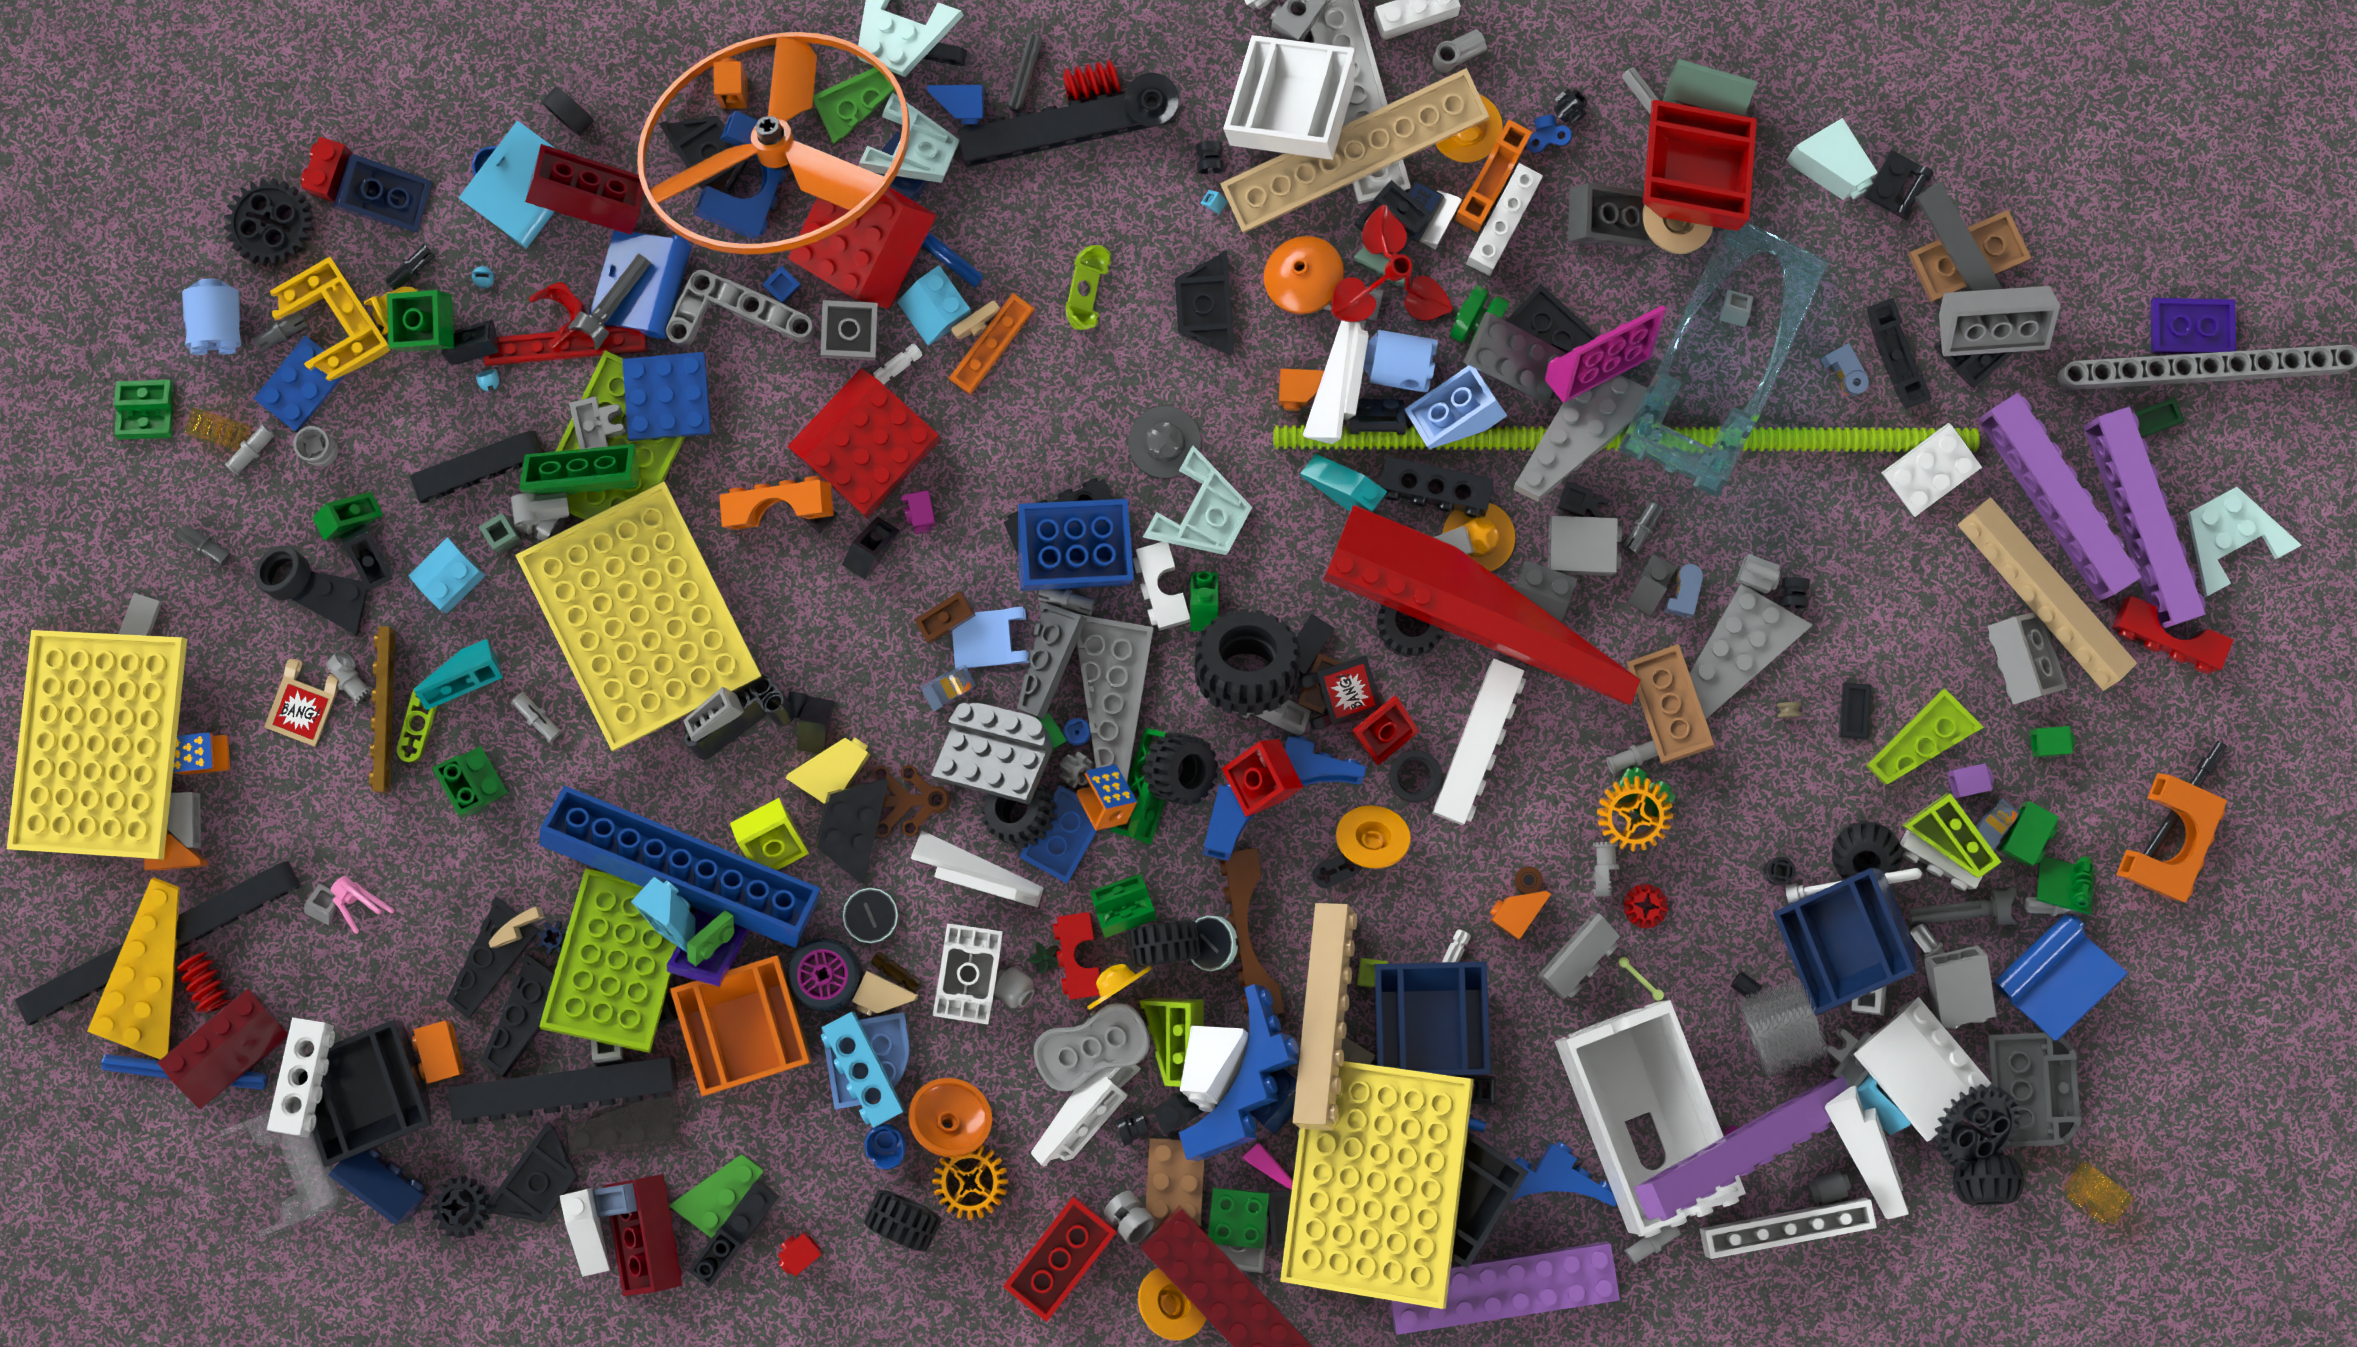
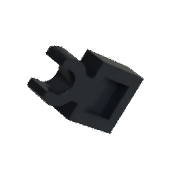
M1567 481L1557 509L1583 517L1587 510L1593 517L1603 518L1605 514L1598 512L1596 505L1603 504L1607 506L1609 500L1604 497L1590 498L1593 490Z

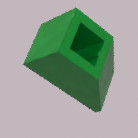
M1191 572L1190 631H1202L1206 625L1209 624L1211 626V621L1218 617V572Z

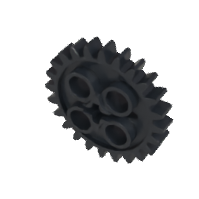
M272 178L270 185H268L267 181L261 179L259 187L251 181V190L247 191L241 187L243 196L233 195L232 197L237 203L235 205L227 204L232 214L224 215V218L231 222V224L224 226L226 231L231 232L226 238L230 242H235L232 248L237 252L241 251L240 256L244 259L249 257V261L253 264L260 260V264L266 267L270 260L276 267L280 258L287 264L289 263L288 255L291 254L297 258V248L306 250L302 241H311L312 239L306 234L307 231L314 230V227L308 221L315 219V217L311 213H307L312 206L309 203H304L306 197L302 193L298 194L299 190L295 186L289 188V184L286 181H283L279 186L275 178ZM267 200L266 207L258 211V204L261 201ZM292 210L291 217L287 220H282L284 212ZM252 213L267 221L274 220L278 225L291 228V231L286 232L268 223L265 225L259 219L248 217L247 215ZM256 225V231L252 235H247L248 228ZM281 234L280 242L272 245L273 237Z
M1980 1084L1978 1090H1975L1971 1086L1967 1095L1962 1091L1959 1093L1960 1100H1950L1953 1105L1951 1108H1943L1946 1116L1938 1118L1942 1126L1935 1128L1939 1136L1934 1138V1141L1939 1144L1936 1149L1941 1153V1156L1955 1168L1959 1166L1965 1171L1970 1164H1977L1976 1158L1984 1159L1997 1153L2004 1155L2003 1147L2012 1146L2008 1140L2017 1137L2013 1129L2020 1127L2021 1124L2016 1119L2021 1117V1114L2016 1111L2019 1105L2014 1102L2015 1099L2001 1087L1996 1088L1990 1084L1986 1088L1983 1084ZM1965 1118L1971 1121L1982 1130L1986 1129L1990 1134H1992V1136L1983 1133L1980 1129L1973 1125H1969L1963 1119Z

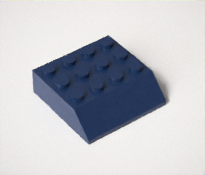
M1869 868L1773 912L1801 984L1804 986L1806 996L1808 994L1809 1004L1811 1001L1812 1011L1814 1010L1813 1013L1816 1016L1917 973L1916 947L1886 875L1881 869Z
M1487 961L1375 964L1374 1019L1377 1066L1441 1075L1491 1074Z

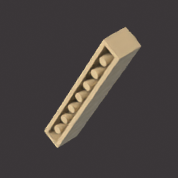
M1991 497L1975 508L1958 524L1960 529L2103 691L2120 681L2137 664L2132 656Z
M1315 903L1293 1123L1300 1129L1333 1130L1334 1122L1338 1120L1336 1095L1340 1094L1341 1079L1338 1075L1339 1066H1342L1344 1062V1052L1341 1049L1342 1039H1345L1347 1033L1344 1014L1349 1009L1347 984H1350L1352 980V969L1349 967L1350 957H1353L1355 951L1352 934L1353 930L1357 928V914L1348 904Z

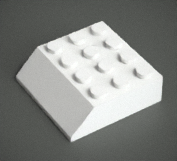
M1252 35L1223 128L1231 146L1333 160L1354 88L1355 48Z

